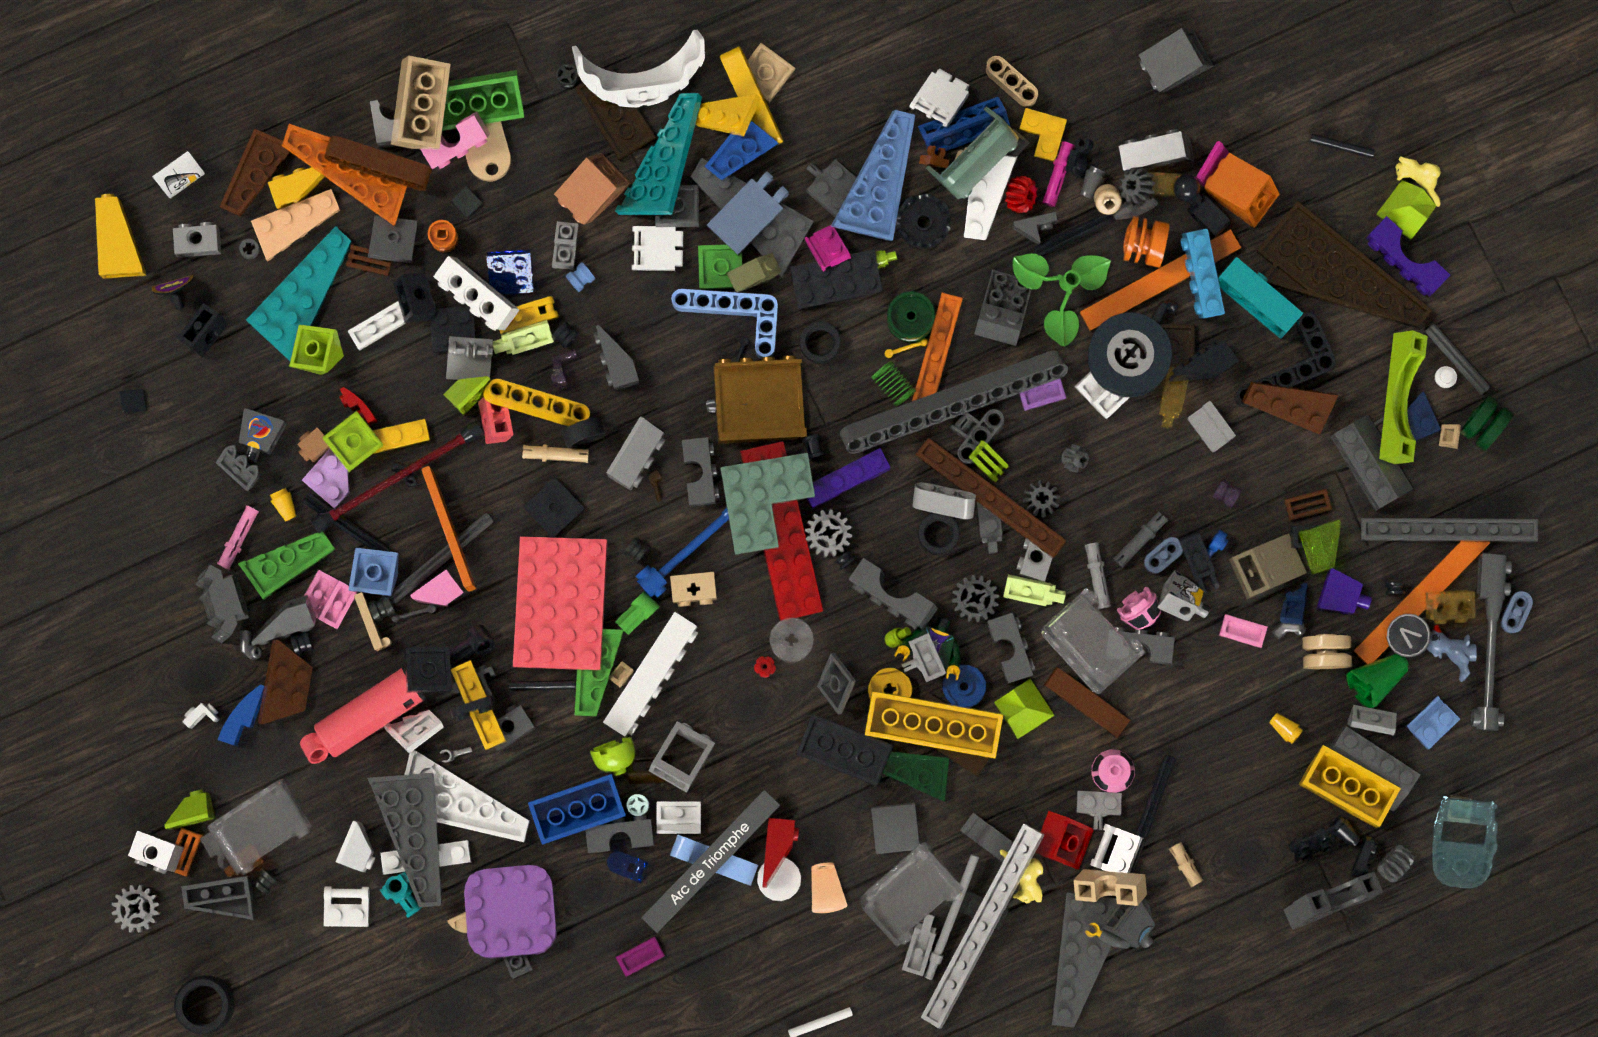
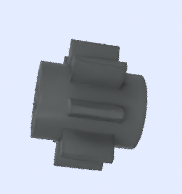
M1072 444L1071 449L1066 448L1063 451L1061 459L1062 463L1065 464L1064 468L1078 473L1079 468L1084 469L1087 466L1089 456L1086 453V449Z

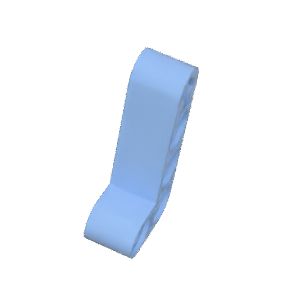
M677 835L670 856L693 864L709 846ZM732 855L716 873L751 886L758 865Z

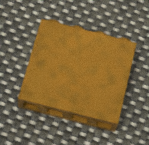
M784 356L783 360H775V357H763L762 361H753V358H742L740 362H731V359H720L718 363L714 364L718 444L800 440L807 437V430L804 424L801 378L802 359H796V356Z

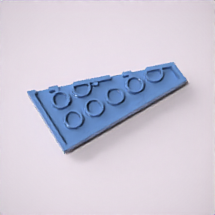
M899 110L892 111L831 227L886 241L893 240L915 120L914 114Z

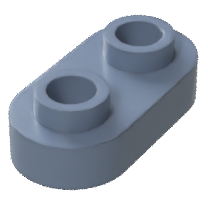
M1174 537L1167 538L1152 550L1144 559L1145 569L1152 574H1157L1176 560L1183 551L1178 539ZM1169 545H1173L1175 547V551L1173 553H1170L1167 550V547ZM1152 559L1158 560L1159 564L1157 567L1151 565Z
M1520 591L1511 596L1500 621L1501 627L1505 632L1512 634L1519 632L1523 628L1533 605L1532 597L1527 592ZM1518 599L1523 600L1524 604L1522 607L1517 605ZM1509 619L1514 620L1515 625L1513 627L1508 625Z

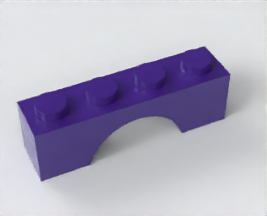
M1386 216L1367 236L1368 245L1376 252L1379 250L1389 265H1395L1400 270L1399 273L1407 281L1411 280L1416 284L1415 288L1419 293L1430 297L1450 274L1435 260L1425 264L1410 261L1403 254L1400 247L1402 230Z
M881 448L813 482L815 497L807 498L812 510L831 501L841 493L889 471L890 466Z

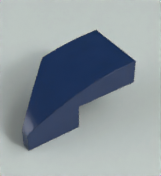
M1303 583L1301 588L1293 593L1291 591L1286 593V600L1283 602L1280 616L1281 623L1303 625L1308 583Z

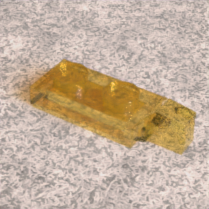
M1171 366L1166 374L1159 406V414L1163 415L1161 427L1169 429L1172 427L1173 419H1178L1180 413H1182L1188 380L1173 382L1168 380L1174 374L1172 370L1176 368Z

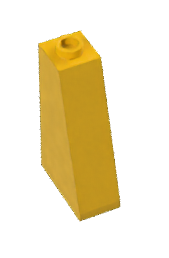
M103 194L101 198H95L99 276L103 279L146 276V270L121 200L118 197H114V194Z

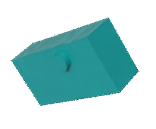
M1236 257L1218 278L1220 289L1278 338L1282 339L1303 312L1267 283L1268 279L1260 272L1256 274Z

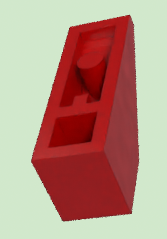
M769 818L762 888L768 887L793 848V841H798L799 828H795V820Z

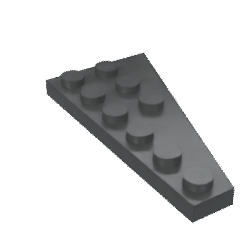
M701 158L691 175V179L721 211L747 183L733 175L720 180L704 167L708 161ZM780 203L779 205L783 207V210L750 244L762 256L773 253L782 271L778 275L782 278L814 221Z
M434 773L367 778L419 907L442 906Z
M1066 892L1051 1025L1075 1026L1111 948L1110 945L1099 940L1100 937H1089L1085 931L1087 930L1092 934L1095 933V928L1090 926V923H1096L1101 931L1104 930L1102 928L1103 924L1118 906L1116 898L1101 897L1097 902L1075 900V893Z

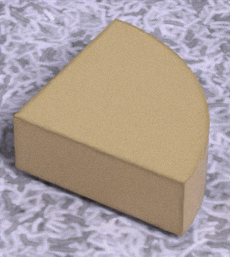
M466 912L447 920L455 930L467 933Z

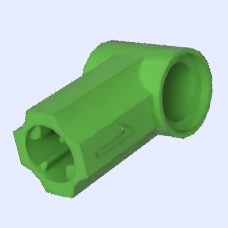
M644 591L631 603V607L618 618L616 623L629 635L660 606Z

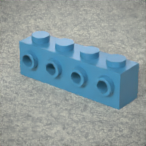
M1208 229L1182 233L1181 246L1183 251L1186 252L1187 260H1185L1187 272H1190L1191 281H1189L1191 293L1195 296L1194 310L1199 318H1208L1225 314Z

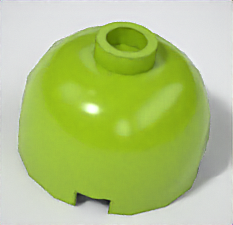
M622 738V743L613 740L593 748L594 751L591 750L590 754L595 766L605 773L613 772L614 776L627 772L626 767L630 766L635 759V747L632 738Z

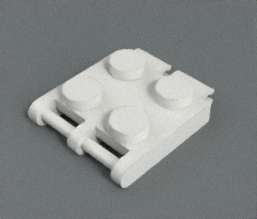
M941 69L936 74L931 72L911 102L910 108L920 110L927 114L926 117L930 119L932 117L942 122L943 126L947 128L968 98L969 92L967 90L969 84L958 78L951 82L952 75Z
M632 227V231L635 232L634 246H632V251H634L632 270L675 271V267H683V251L675 250V247H683V231H676V227ZM639 232H641V245H639ZM638 251H641L640 265H638Z

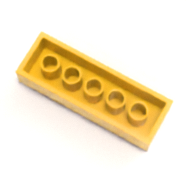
M872 690L865 735L996 758L1003 714Z

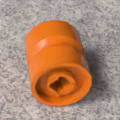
M437 220L428 229V239L437 251L447 253L454 250L457 246L458 234L450 222Z

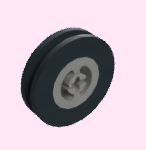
M1121 313L1104 321L1095 331L1088 348V365L1096 382L1103 389L1121 397H1138L1155 389L1167 374L1172 359L1171 343L1165 330L1152 318L1139 313ZM1125 341L1139 344L1144 351L1145 359L1140 358V349L1138 348L1124 365L1128 367L1134 365L1136 366L1135 369H1126L1120 366L1115 359V351L1119 352V360L1122 362L1126 354L1130 353L1134 348L1135 344H1124L1123 342Z

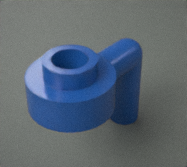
M1222 530L1215 534L1206 549L1210 558L1218 549L1222 551L1229 541L1226 539L1227 534Z

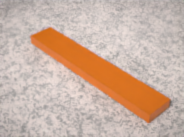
M943 292L941 294L912 401L937 393L963 299L961 297Z
M430 466L422 468V473L463 586L467 591H473L476 589L436 476Z

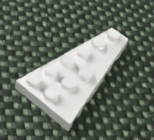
M415 750L410 752L405 775L434 773L437 822L525 842L529 820Z

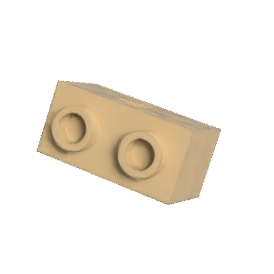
M714 572L670 576L673 604H678V607L691 606V602L699 601L700 605L713 604L712 600H717ZM693 584L696 585V588H700V591H697L695 596L687 590L691 589Z

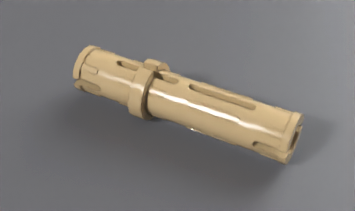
M544 444L543 447L523 445V459H541L542 462L556 460L588 463L589 449L548 447V445Z

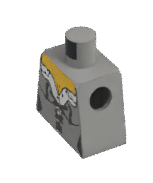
M1174 570L1163 585L1157 607L1185 621H1189L1195 613L1205 618L1211 609L1210 606L1201 602L1203 590L1176 570Z

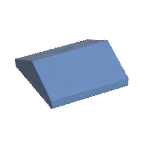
M355 548L348 590L392 596L398 577L399 553Z

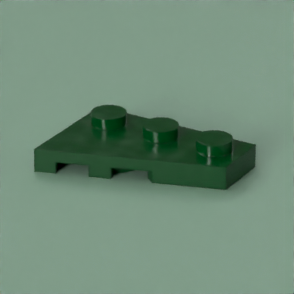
M891 752L883 773L884 775L945 802L949 758Z

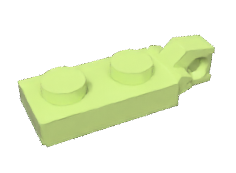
M545 320L506 332V334L501 335V339L493 341L492 346L495 354L506 351L507 354L512 353L514 355L553 343L554 340L548 321Z
M1008 574L1003 597L1046 606L1052 605V602L1064 604L1066 591L1055 589L1056 585Z

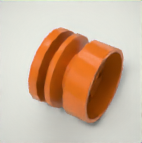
M1133 216L1125 233L1123 260L1129 261L1131 253L1134 252V263H1138L1141 254L1146 255V265L1160 268L1170 224L1155 220L1152 229H1147V218H1144L1141 227H1137L1139 217Z

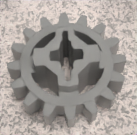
M821 510L820 517L816 514L812 516L814 522L808 520L807 524L810 528L804 530L805 533L809 534L806 540L812 543L809 549L816 548V555L822 551L824 557H827L829 552L834 557L836 556V550L840 553L844 551L842 545L849 546L850 543L846 541V538L852 537V534L847 533L851 526L844 524L848 520L847 518L840 519V512L833 515V510H829L826 515L824 510ZM830 520L837 522L839 526L831 524ZM820 522V530L814 533L816 524ZM826 528L828 531H836L830 536V539L828 536H820L826 531ZM842 534V539L836 546L835 539L838 535ZM817 541H822L826 544V547L821 546Z
M130 885V891L126 888L121 889L123 895L116 894L115 896L118 899V903H112V906L116 907L112 915H118L115 923L122 922L121 929L129 927V932L131 933L134 932L135 928H137L138 933L142 932L143 926L146 929H150L149 923L157 922L154 915H160L161 913L156 910V907L161 904L154 901L158 896H151L152 889L150 888L143 891V885H139L137 890L134 885ZM132 894H140L136 900L128 898ZM148 901L150 904V912L147 910L146 905ZM139 904L138 909L140 913H133L134 908L132 906ZM122 906L125 907V911H126V915H125V916L123 915V912H122ZM136 918L144 919L141 923H132Z

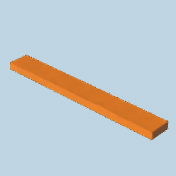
M1231 229L1210 240L1215 263L1241 249ZM1186 254L1082 310L1080 315L1088 329L1092 331L1098 328L1110 317L1125 313L1189 278L1190 272H1187L1185 266Z
M1460 541L1353 652L1365 664L1374 662L1389 647L1386 636L1387 628L1391 621L1403 614L1419 616L1490 542Z

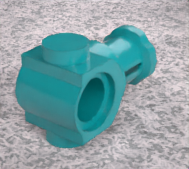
M405 871L398 876L388 878L385 885L380 889L386 900L392 898L395 904L400 903L407 913V918L423 908L419 907L417 900L411 894L413 890L410 887ZM395 879L399 880L402 884L401 890L398 892H394L391 889V882Z

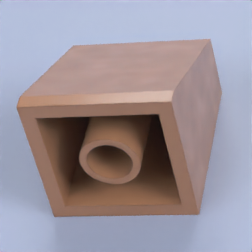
M600 153L586 157L554 195L558 198L561 206L568 208L573 213V218L577 222L585 225L598 217L631 185V182Z

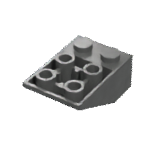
M992 270L974 335L1016 346L1032 289L1022 286L1014 275Z

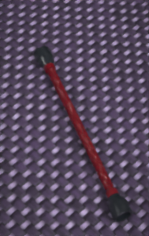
M476 421L468 424L460 434L456 435L455 439L433 450L431 454L428 453V455L423 456L414 464H410L407 468L402 469V471L400 470L395 475L393 474L390 478L385 479V481L383 480V482L378 483V485L376 484L373 488L368 489V491L366 490V492L361 493V495L356 496L351 501L349 500L342 507L339 506L337 510L332 509L329 512L317 514L310 519L320 534L328 529L342 513L345 514L354 506L356 507L359 503L361 504L366 499L368 500L371 496L376 495V493L378 494L383 489L388 488V486L390 487L393 483L395 484V482L400 481V479L402 480L405 476L407 477V475L422 468V466L424 467L431 460L434 461L436 457L439 458V456L455 448V446L476 441L484 436V433Z

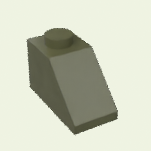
M770 253L728 272L727 275L737 293L767 283L782 271L773 253Z

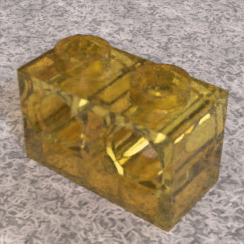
M1474 591L1425 592L1426 618L1434 620V624H1445L1449 619H1455V622L1461 623L1468 622V618H1476ZM1463 601L1464 608L1459 612L1458 605ZM1442 602L1443 610L1438 613L1437 606Z

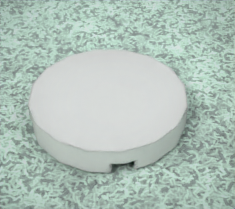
M787 858L767 888H762L764 864L758 872L757 882L759 889L771 900L783 901L790 899L800 887L801 875L799 869Z

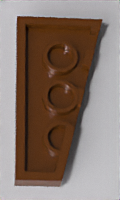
M257 129L253 130L220 204L221 209L241 217L291 153L282 146L283 140Z
M1251 382L1242 402L1320 435L1339 395L1336 393H1323L1315 390L1309 391L1294 387L1288 388Z

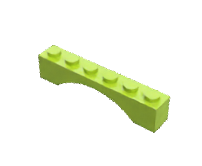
M1414 330L1393 334L1379 459L1392 464L1414 462L1416 440L1412 435L1408 422V396L1413 378L1426 356L1428 336Z

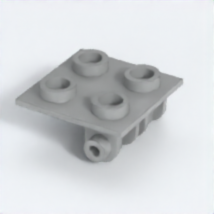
M449 336L446 379L459 380L484 376L490 378L493 339Z

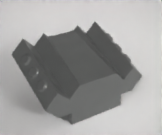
M209 565L198 576L195 585L203 589L199 599L202 600L208 621L206 624L215 628L211 638L223 643L232 635L237 621L249 618L250 615L238 578L234 577L233 574L223 577L220 569Z

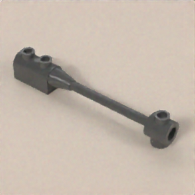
M1481 554L1478 556L1476 599H1485L1488 633L1484 707H1477V709H1472L1471 726L1476 727L1477 730L1498 731V726L1504 725V713H1499V708H1493L1497 621L1503 600H1505V596L1510 595L1511 584L1506 582V574H1511L1512 562L1507 561V556Z

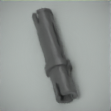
M1158 511L1146 525L1143 524L1140 527L1141 530L1113 558L1114 561L1123 568L1149 539H1153L1156 536L1155 533L1168 522L1166 517L1162 516Z

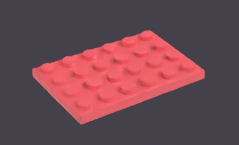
M520 537L513 667L601 670L607 539Z

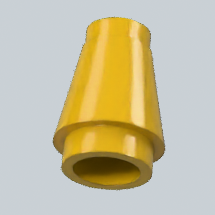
M286 488L270 495L272 498L271 503L285 521L297 516L291 493Z
M1278 713L1269 722L1281 737L1291 744L1296 741L1303 731L1299 724Z

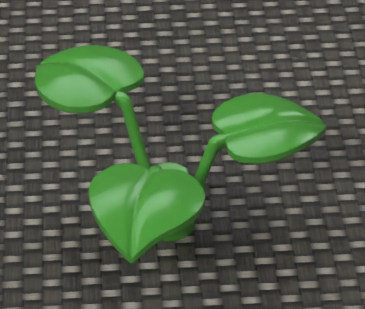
M1025 254L1013 258V271L1016 279L1022 286L1028 289H1039L1043 280H1059L1060 287L1066 291L1060 312L1056 310L1051 311L1044 320L1046 333L1060 346L1065 347L1070 344L1079 329V320L1076 313L1073 311L1064 312L1072 290L1079 284L1087 290L1100 288L1106 280L1111 260L1093 255L1082 256L1073 263L1072 270L1067 271L1063 276L1059 274L1058 276L1045 277L1049 272V266L1042 256Z

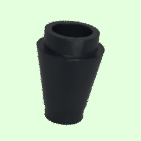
M1339 815L1330 823L1328 828L1334 826L1335 836L1351 847H1355L1360 842L1361 837L1346 817L1343 818Z

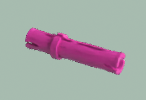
M1068 142L1061 143L1059 154L1053 163L1055 166L1042 201L1043 204L1050 207L1056 206L1067 172L1065 168L1071 150H1074L1075 145Z

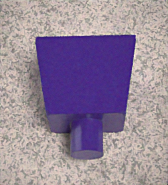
M1331 568L1327 572L1316 609L1352 615L1355 612L1356 606L1368 610L1372 597L1360 594L1363 587L1362 583Z

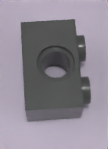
M515 704L504 711L506 715L499 719L496 716L506 739V742L494 746L498 752L536 729L521 705L518 707ZM506 721L514 723V730L510 733H506L503 730V724Z

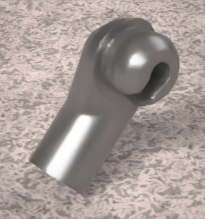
M1281 623L1272 633L1277 639L1283 637L1287 632H1295V634L1300 636L1305 633L1306 627L1304 623L1303 625Z
M240 631L241 652L249 659L257 660L262 655V650L256 645H252L251 631Z

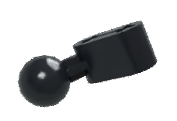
M1180 176L1174 182L1173 191L1175 196L1180 201L1190 203L1191 206L1187 209L1188 213L1203 229H1208L1210 236L1216 238L1231 224L1230 220L1207 196L1199 195L1201 186L1194 176Z

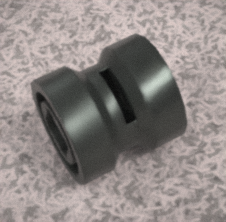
M386 595L382 596L378 601L368 602V607L376 623L383 620V617L387 615L391 617L396 614L392 601Z

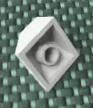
M358 821L352 822L336 862L355 870L366 872L367 869H371L375 857H372L374 851L363 823Z

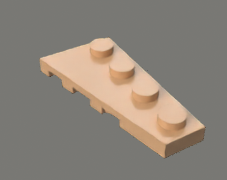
M332 189L252 220V225L266 260L270 261L276 254L284 251L293 242L308 234L307 232L314 227L319 226L339 212L340 208Z

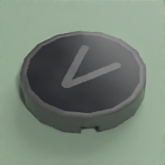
M1403 614L1391 621L1387 628L1386 638L1390 648L1402 657H1415L1422 654L1429 646L1431 632L1429 625L1421 617L1415 614Z

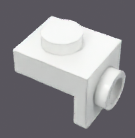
M201 703L197 708H190L184 716L186 718L182 722L191 729L206 715L214 722H218L220 719L216 715L219 712L210 703L207 706Z

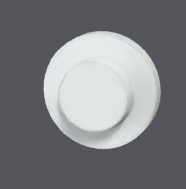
M1444 366L1436 371L1435 381L1440 387L1450 388L1456 383L1457 374L1453 368Z

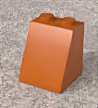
M1231 153L1220 161L1218 169L1213 175L1208 177L1204 186L1211 198L1253 228L1257 226L1280 195L1270 175Z

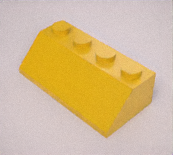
M1322 745L1308 766L1299 783L1303 788L1375 828L1381 826L1401 789Z

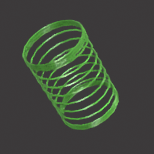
M890 361L885 364L871 378L875 380L891 366L893 368V362ZM895 370L886 380H884L879 386H881L884 382H886L891 376H893L894 374H896V373H895L896 370ZM886 374L880 377L875 383L881 380ZM889 382V383H888L886 386H884L881 390H883L884 388H886L891 382ZM903 382L895 391H897L900 387H902L905 384H907L908 386L909 382ZM895 385L889 388L884 394L891 390ZM910 388L893 405L897 407L906 401L916 391L915 388ZM898 393V394H897L895 397H893L890 401H892L893 399H895L900 393Z

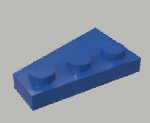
M751 121L744 137L730 134L704 167L720 180H723L779 143Z

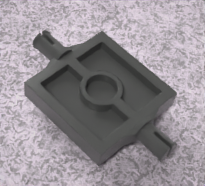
M836 159L822 171L812 162L807 167V170L816 178L806 192L836 217L856 177Z

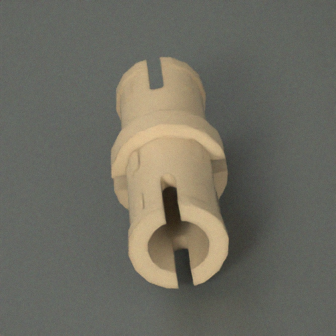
M1182 842L1169 848L1179 865V871L1182 870L1190 886L1193 887L1202 882L1203 879L1193 864L1194 860L1189 857Z

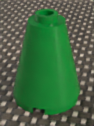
M1393 654L1351 670L1346 674V680L1350 690L1354 688L1358 693L1355 695L1356 699L1363 706L1374 708L1378 706L1408 672L1409 663L1405 657Z

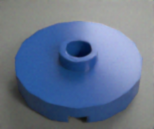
M960 665V674L957 681L955 680L956 675L949 674L948 679L945 675L943 693L951 705L970 708L977 705L983 699L986 691V681L983 674L977 668L970 665ZM961 683H966L968 685V689L966 691L960 689Z

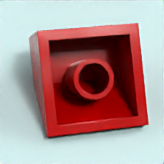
M1048 811L1041 833L1045 835L1035 853L1079 870L1094 830L1066 816Z

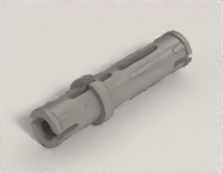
M1099 543L1084 545L1088 557L1087 568L1090 569L1097 609L1111 607L1103 569L1105 564L1100 556Z

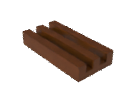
M351 245L346 267L389 276L392 261L388 260L385 262L355 255V251L368 254L369 249ZM355 259L384 266L386 269L381 270L352 262Z
M1327 489L1284 500L1289 521L1332 510ZM1319 495L1324 496V499L1304 503L1291 507L1290 504L1292 502L1308 499ZM1326 503V507L1293 515V511Z

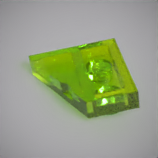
M1340 519L1299 532L1312 574L1335 567L1341 525Z

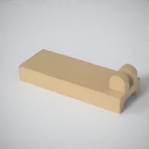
M361 592L354 595L374 650L378 652L391 646V639L387 637L381 638L376 622L368 607L365 594Z

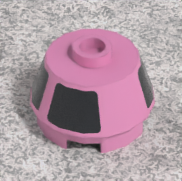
M1144 587V591L1139 594L1137 591H1134L1122 601L1124 606L1117 608L1121 620L1136 630L1151 626L1161 614V609L1157 608L1158 600L1156 593L1152 592L1149 587Z
M1109 749L1101 752L1092 764V777L1095 784L1100 789L1109 793H1118L1125 790L1131 785L1135 776V767L1132 759L1120 750Z

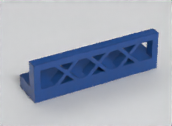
M999 97L958 111L952 122L957 123L949 125L947 128L938 120L918 126L925 141L926 149H928L929 145L936 146L935 154L937 155L939 148H945L948 151L974 141L994 121L985 112L984 108L986 106L991 108L997 105L998 108L992 111L1010 126L1006 109ZM976 114L975 117L968 118L969 115ZM937 129L935 132L929 134L926 133V131Z

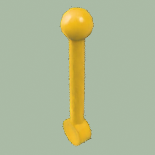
M923 338L919 342L895 350L887 349L885 356L891 358L893 354L920 345L926 346L928 340Z

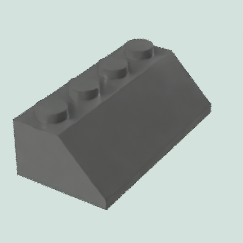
M1366 415L1334 433L1331 439L1372 507L1377 511L1413 488L1398 464H1392L1379 459L1382 437L1369 415Z
M1347 726L1342 727L1329 747L1331 750L1401 788L1389 809L1392 812L1396 810L1409 794L1421 775Z

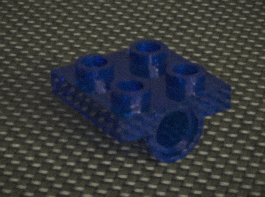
M530 250L487 252L490 286L501 295L534 293L533 264Z

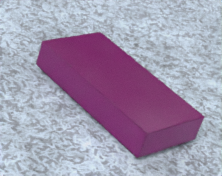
M654 936L617 956L616 959L627 977L665 955Z

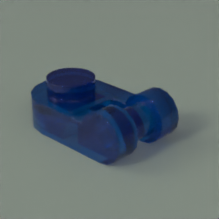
M613 852L607 860L610 871L639 883L642 882L644 868L647 869L649 862L623 852ZM630 863L636 865L633 873L627 871Z

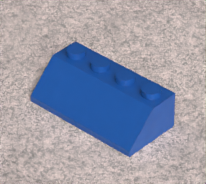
M613 774L528 802L542 845L626 816Z

